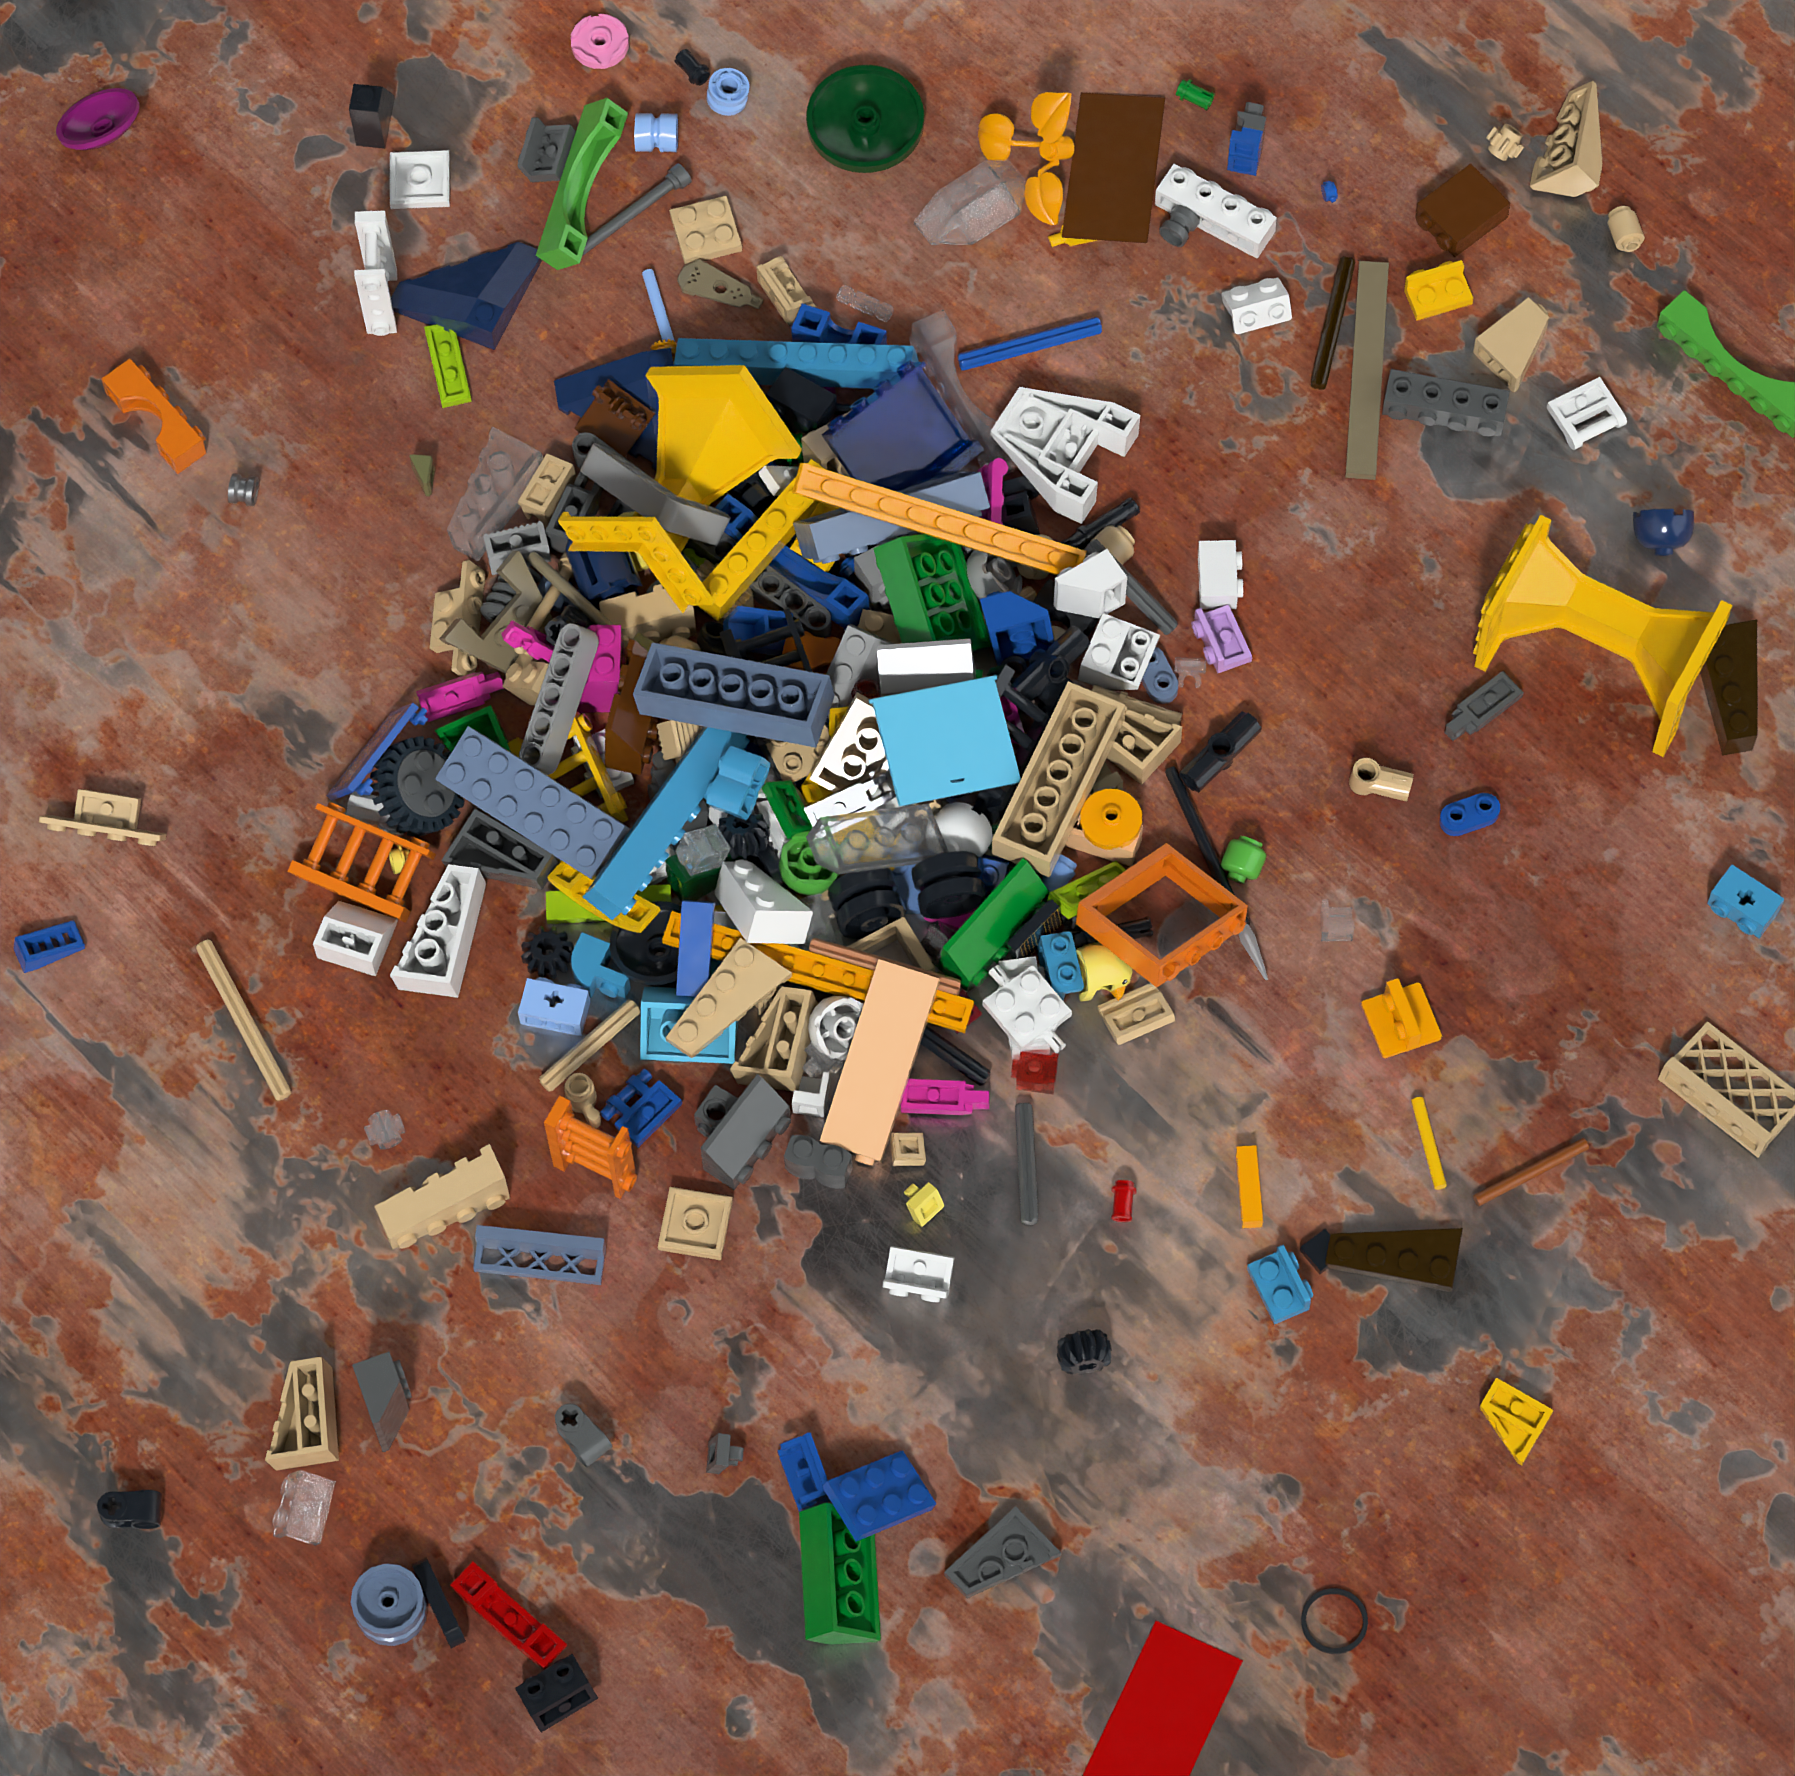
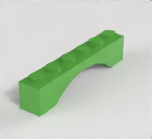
M608 98L584 105L536 252L537 257L556 270L579 264L588 239L584 222L588 195L602 163L620 139L628 112Z
M1683 290L1660 312L1657 327L1661 334L1680 345L1687 356L1695 358L1702 363L1709 374L1719 377L1724 381L1734 394L1741 395L1746 399L1757 413L1768 417L1779 431L1787 433L1794 438L1795 382L1765 377L1738 362L1724 349L1716 337L1709 321L1707 308L1687 291Z

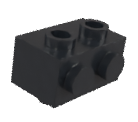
M573 1654L557 1660L551 1667L535 1676L527 1678L522 1684L515 1687L541 1733L598 1699Z

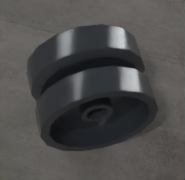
M967 851L942 853L929 857L912 868V880L914 888L920 892L917 901L920 914L923 917L946 919L965 915L977 910L988 897L985 883L978 879L981 876L982 870L979 857L975 853Z
M869 866L856 869L844 874L829 887L828 897L833 910L837 913L836 921L844 937L862 939L901 917H905L906 908L902 897L897 893L898 885L890 868Z

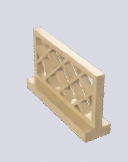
M1708 1021L1675 1057L1672 1056L1666 1062L1658 1078L1659 1081L1757 1158L1761 1156L1770 1142L1795 1116V1105L1792 1108L1778 1109L1776 1096H1787L1795 1102V1089ZM1706 1034L1717 1042L1718 1049L1703 1050L1701 1039ZM1684 1057H1698L1700 1070H1689L1681 1063ZM1704 1057H1720L1721 1069H1706ZM1726 1057H1737L1742 1061L1743 1069H1728ZM1745 1076L1747 1089H1731L1729 1077ZM1751 1076L1763 1077L1768 1083V1089H1753ZM1707 1077H1723L1725 1089L1712 1088L1708 1084ZM1748 1096L1750 1109H1739L1733 1104L1732 1097ZM1754 1096H1770L1772 1109H1756ZM1757 1116H1773L1775 1127L1770 1132L1758 1123Z

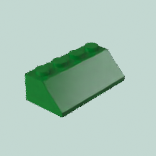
M1022 858L942 948L938 969L947 976L960 979L961 987L967 992L973 985L978 987L983 983L989 974L987 969L992 963L998 964V961H1002L1008 954V941L1047 903L1049 890L1027 860Z
M823 1503L800 1511L799 1523L806 1640L829 1645L881 1641L875 1534L856 1542L831 1503Z

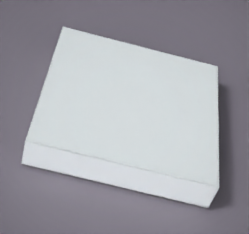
M449 150L390 152L391 209L450 207Z

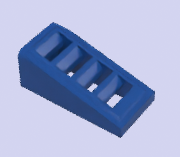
M74 920L20 935L14 939V952L23 973L37 970L85 949V944ZM65 933L68 934L69 939L71 941V943L67 945L62 936ZM55 938L59 947L54 948L51 939ZM43 943L46 951L41 952L39 944ZM31 948L33 954L29 955L27 949Z

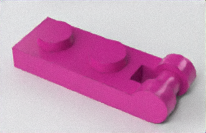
M996 458L988 465H984L977 470V472H981L990 508L981 510L982 516L979 518L1003 525L1001 515L1004 502L1002 481L1003 475L1008 471V465L1002 458Z

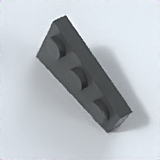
M1015 1506L944 1572V1576L968 1599L1060 1557L1061 1552Z

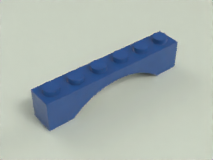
M729 494L715 507L731 517L724 532L737 542L758 520L757 516L749 508ZM786 545L769 564L770 567L823 605L830 612L831 620L845 630L849 624L859 625L863 609L870 610L869 596L847 579L832 575L812 565Z

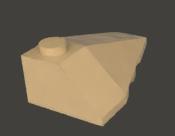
M1591 81L1569 91L1556 118L1559 125L1554 134L1548 135L1545 141L1548 148L1544 156L1538 157L1534 164L1530 187L1533 190L1576 197L1585 192H1590L1599 186L1602 170L1597 85L1594 81Z

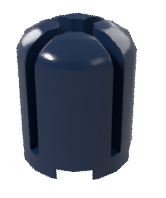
M571 539L568 540L566 556L580 594L595 608L600 610L598 604L603 600L631 592L639 594L637 588L643 585L630 552L568 551L573 542Z

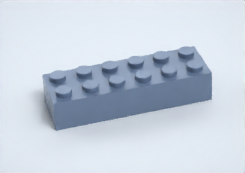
M961 471L896 491L976 517L982 516L981 510L990 508L981 472ZM842 508L793 522L802 557L813 559L814 563L822 561V564L839 560V554L841 553L855 555L868 551L867 545L879 544L880 546L896 539V536L922 534Z
M653 642L633 692L638 712L642 715L815 748L817 747L835 696L829 675Z
M469 726L435 778L436 781L592 880H595L631 829Z

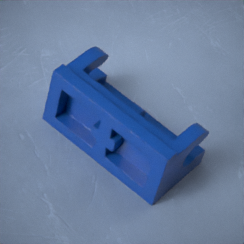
M811 1432L780 1444L781 1449L777 1453L798 1511L831 1502L822 1488L828 1479Z

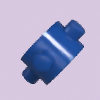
M1323 182L1321 192L1324 201L1335 202L1338 199V193L1334 182Z

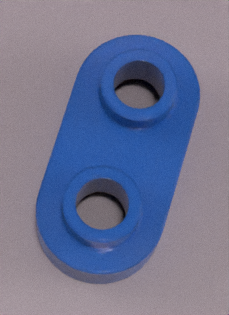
M1489 793L1476 794L1450 803L1441 811L1440 827L1450 836H1460L1492 825L1499 817L1500 803L1495 796ZM1487 804L1490 809L1482 810L1480 805ZM1458 814L1461 816V819L1453 820L1451 815Z

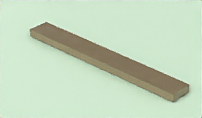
M1359 261L1345 478L1376 480L1389 263Z

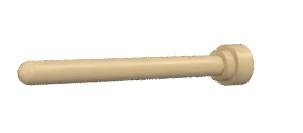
M565 551L558 562L559 574L568 582L574 575ZM553 584L527 626L539 630L561 594ZM523 647L514 648L517 654H523L526 651Z

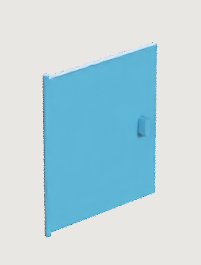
M997 675L868 700L869 704L873 705L899 807L1020 782L1021 778L995 682Z

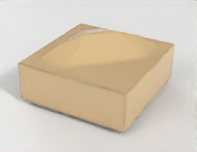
M891 1133L890 1146L893 1166L925 1165L926 1155L923 1133Z

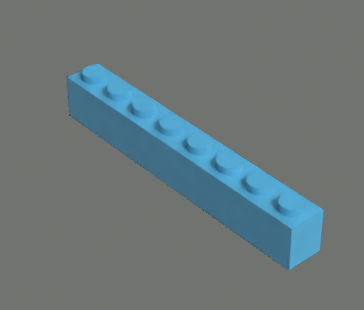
M678 338L674 366L745 365L758 385H773L784 368L787 367L821 387L889 389L903 383L908 390H916L919 360L914 346Z
M705 726L702 728L582 896L585 900L611 920L620 913L626 915L637 901L633 898L637 890L642 892L653 879L649 873L654 866L657 869L660 868L669 856L666 849L670 844L675 846L686 832L682 828L686 821L691 823L702 808L698 804L703 798L707 800L706 791L708 785L719 774L718 763L721 755L730 746L744 750L750 741L746 737L747 734Z

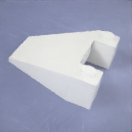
M1019 387L990 431V435L1055 512L1082 524L1096 502L1098 482L1080 474V471L1097 445L1125 457L1138 437L1141 415L1113 402Z

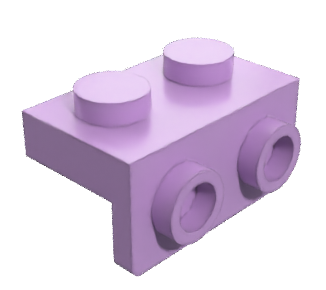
M1229 605L1206 613L1203 612L1202 608L1195 610V618L1191 622L1193 632L1197 639L1202 638L1205 645L1203 652L1209 665H1214L1217 674L1252 662L1251 652Z

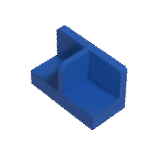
M737 606L723 621V630L731 629L734 639L741 638V641L787 626L788 624L782 611ZM785 639L749 652L774 656L781 655Z

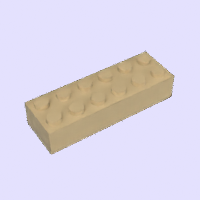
M1067 682L992 838L993 855L1016 864L1024 858L1035 872L1047 877L1051 876L1080 815L1084 802L1087 800L1125 720V704Z

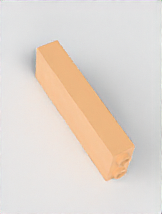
M878 959L822 1131L820 1143L842 1147L848 1152L856 1154L855 1161L873 1166L874 1161L882 1163L940 984L939 978Z

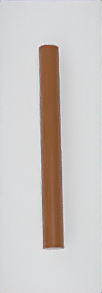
M1582 1138L1474 1194L1473 1199L1476 1205L1479 1207L1589 1149V1144L1585 1138Z

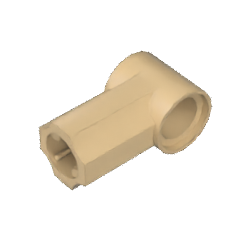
M1362 758L1355 763L1352 769L1349 785L1359 795L1374 793L1407 802L1414 774L1379 766L1371 758ZM1366 773L1371 777V780H1363L1358 774Z

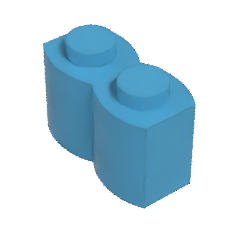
M730 746L719 759V774L708 785L706 803L714 809L747 820L756 804L758 792L767 778L771 763L761 756Z

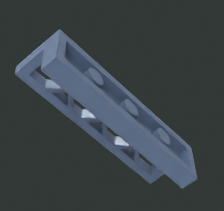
M477 1225L475 1239L477 1247L473 1266L474 1272L601 1285L606 1255L604 1238ZM484 1248L497 1249L504 1257L494 1265L482 1263ZM525 1252L530 1253L535 1262L526 1268L517 1267L512 1259L519 1253ZM537 1254H544L540 1258L537 1256ZM552 1256H561L567 1265L559 1271H550L544 1262ZM584 1259L597 1260L595 1275L581 1274L575 1266Z

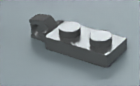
M1504 671L1500 672L1457 705L1456 710L1451 715L1454 719L1446 725L1447 728L1444 733L1454 741L1463 735L1465 731L1469 735L1479 731L1521 699L1524 692Z

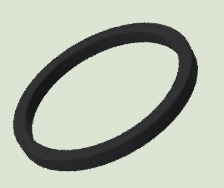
M1329 1588L1317 1592L1307 1601L1301 1616V1626L1306 1639L1313 1647L1328 1654H1342L1353 1650L1361 1643L1367 1631L1368 1617L1364 1605L1354 1594L1343 1589ZM1329 1594H1338L1351 1599L1358 1606L1362 1614L1363 1627L1359 1637L1353 1643L1342 1648H1328L1313 1639L1307 1628L1306 1615L1312 1603L1318 1598Z

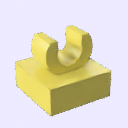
M929 1182L922 1189L915 1184H911L904 1191V1194L910 1198L906 1203L913 1220L921 1227L945 1206L937 1188Z

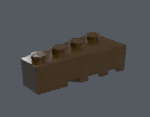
M1757 619L1725 625L1700 671L1722 756L1752 751L1758 735Z

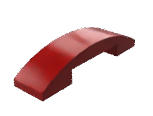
M472 1562L450 1584L451 1588L489 1625L544 1670L567 1647V1644L544 1623L538 1622L497 1585V1582L476 1563Z

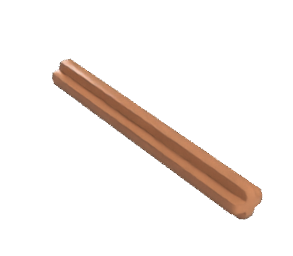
M813 938L809 945V952L875 971L878 959L939 978L938 990L953 995H958L961 988L960 979L822 939Z

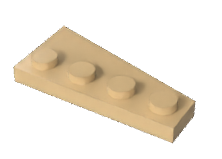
M740 938L668 1033L666 1041L690 1058L695 1057L723 1034L727 1027L745 1016L749 1009L759 1001L762 1002L772 993L771 991L782 982L785 983L792 977V972Z

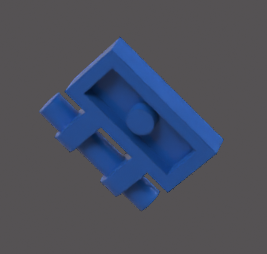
M645 1068L637 1076L632 1075L626 1081L627 1085L617 1095L613 1094L606 1101L607 1105L599 1112L607 1121L615 1114L620 1115L621 1117L615 1122V1128L620 1131L622 1126L628 1128L630 1141L637 1148L682 1105V1100L660 1080L649 1088L646 1083L652 1078V1075ZM635 1094L640 1095L641 1098L631 1108L626 1105Z

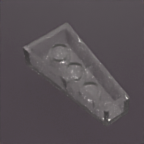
M493 426L488 435L489 441L486 447L482 448L478 457V466L474 474L471 473L467 482L468 488L464 497L460 498L447 528L453 548L476 561H479L486 552L484 534L496 533L497 530L501 532L519 509L518 500L543 460L541 451Z

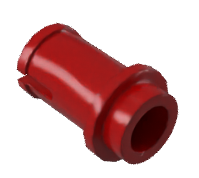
M1117 1180L1115 1181V1186L1111 1188V1191L1114 1193L1111 1219L1116 1222H1131L1133 1195L1137 1193V1189L1132 1181Z

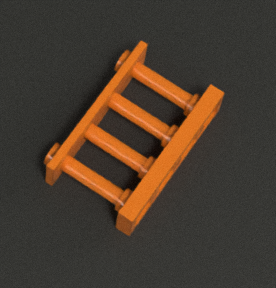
M329 802L327 807L317 803L315 809L325 814L326 818L307 860L304 859L302 864L292 860L287 872L406 923L411 911L403 907L405 901L402 899L421 856L434 860L436 854L428 849L430 844L415 837L412 838L411 842L345 815L346 809L332 802ZM339 820L353 826L354 829L336 870L331 871L329 876L319 871L321 866L318 864ZM368 832L382 838L363 883L360 882L358 887L347 883L349 878L346 876L363 837ZM393 844L410 850L391 895L387 894L386 899L375 895L377 890L374 887Z
M559 1095L544 1121L553 1166L565 1172L569 1163L574 1164L576 1162L609 1178L613 1183L615 1197L621 1199L625 1191H631L637 1180L631 1148L632 1142L630 1141L628 1128L622 1126L616 1138L574 1118L575 1114H573L571 1101Z

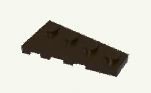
M1463 1228L1331 1233L1325 1265H1328L1329 1269L1452 1292Z

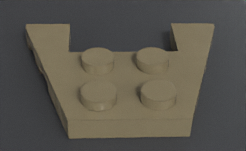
M512 551L496 570L516 591V595L481 637L462 618H456L439 638L443 643L452 645L460 649L461 652L474 656L505 674L509 667L515 663L519 654L503 640L501 633L512 620L526 627L543 600L519 551ZM550 612L538 630L545 635L547 634L544 628L553 619Z

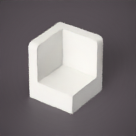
M823 1071L822 1079L802 1076L799 1091L794 1090L793 1113L824 1118L831 1083L830 1072Z

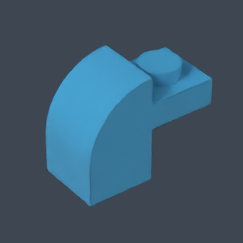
M582 932L571 956L575 983L588 990L590 998L593 997L596 988H599L603 994L615 998L620 996L626 999L631 988L629 978L622 973L606 968L612 957L610 943Z

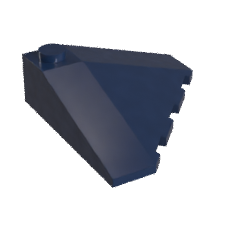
M516 242L496 252H486L469 258L466 262L428 272V275L399 282L391 296L393 311L427 325H440L444 327L445 331L450 332L449 329L453 330L461 338L495 350L542 260L536 256V248Z
M671 347L640 352L554 380L558 409L566 415L573 412L582 418L595 399L592 395L593 390L598 385L603 387L608 379L655 413L628 454L636 459L639 455L643 456L653 463L652 469L657 471L659 398L656 390L645 375L650 367L674 366Z

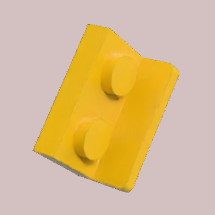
M1462 260L1457 262L1447 261L1436 268L1426 271L1423 269L1417 270L1406 277L1404 292L1416 321L1473 304L1474 298L1463 274L1464 264Z

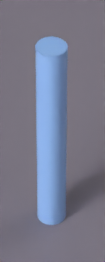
M652 269L644 270L642 276L662 341L664 339L672 341L674 336L654 271Z

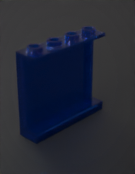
M909 360L896 369L897 375L890 380L885 379L873 388L875 392L867 399L865 397L860 398L850 406L852 411L844 417L842 415L836 417L827 425L829 429L822 434V437L851 478L892 491H898L957 473L984 451L978 440H970L922 370L926 366L925 362H912Z

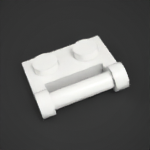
M1600 377L1547 404L1548 411L1565 435L1567 443L1572 450L1582 447L1583 442L1613 427L1620 428L1627 424L1625 414ZM1605 410L1609 413L1610 416L1578 432L1574 427Z

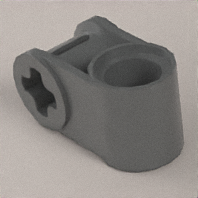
M564 1404L556 1411L555 1423L559 1435L585 1467H589L613 1447L601 1429L593 1424L577 1405ZM567 1417L570 1420L575 1419L576 1425L572 1426L569 1423L565 1425L564 1419Z

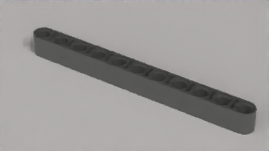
M580 433L572 442L574 461L580 469L587 454H583L581 451L590 449L593 443L605 446L627 460L591 433ZM724 532L717 546L689 538L685 548L694 549L697 556L706 558L715 565L724 559V557L718 555L722 552L729 553L738 542ZM769 565L749 586L753 591V599L767 610L784 612L783 610L789 609L788 606L797 604L801 607L796 610L790 609V612L793 613V620L800 619L804 631L821 638L831 636L830 612ZM768 587L777 588L774 592L765 591ZM814 622L824 623L822 627L811 626Z

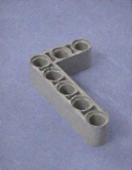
M597 443L592 444L580 469V472L643 517H655L664 530L717 546L731 519L729 515L714 507L675 495L620 455Z

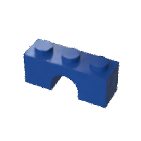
M801 304L791 328L792 342L887 345L886 330L861 322L857 323L855 330L845 329L836 325L831 320L830 312L806 304Z

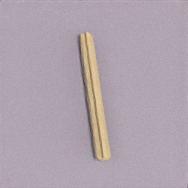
M207 939L200 942L196 946L197 952L275 1099L280 1101L291 1095L290 1088L212 941Z

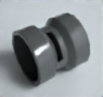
M1177 205L1170 213V220H1166L1159 228V233L1171 245L1182 247L1189 239L1188 233L1193 232L1197 228L1200 220L1191 209Z

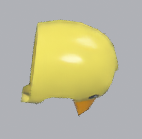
M1100 942L1090 943L1076 949L1084 983L1083 991H1080L1078 994L1079 1000L1081 1002L1092 1000L1097 990L1104 989L1110 991L1119 1001L1124 995L1126 986L1131 981L1132 968Z

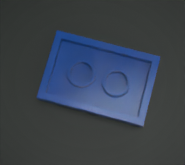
M903 1450L830 1479L822 1487L856 1542L929 1512L936 1505L935 1500Z

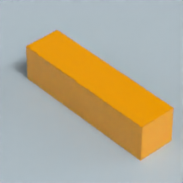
M1256 1145L1236 1146L1242 1229L1260 1228L1263 1225L1257 1147Z

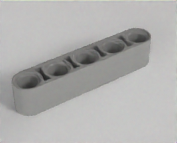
M572 623L565 625L558 635L519 752V758L546 775L552 774L559 765L599 643L598 636L594 631Z

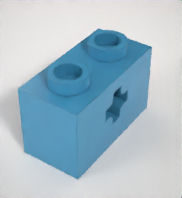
M1731 865L1711 891L1707 904L1711 906L1712 911L1718 916L1727 917L1735 922L1742 932L1748 935H1755L1760 939L1780 912L1784 898L1739 868Z

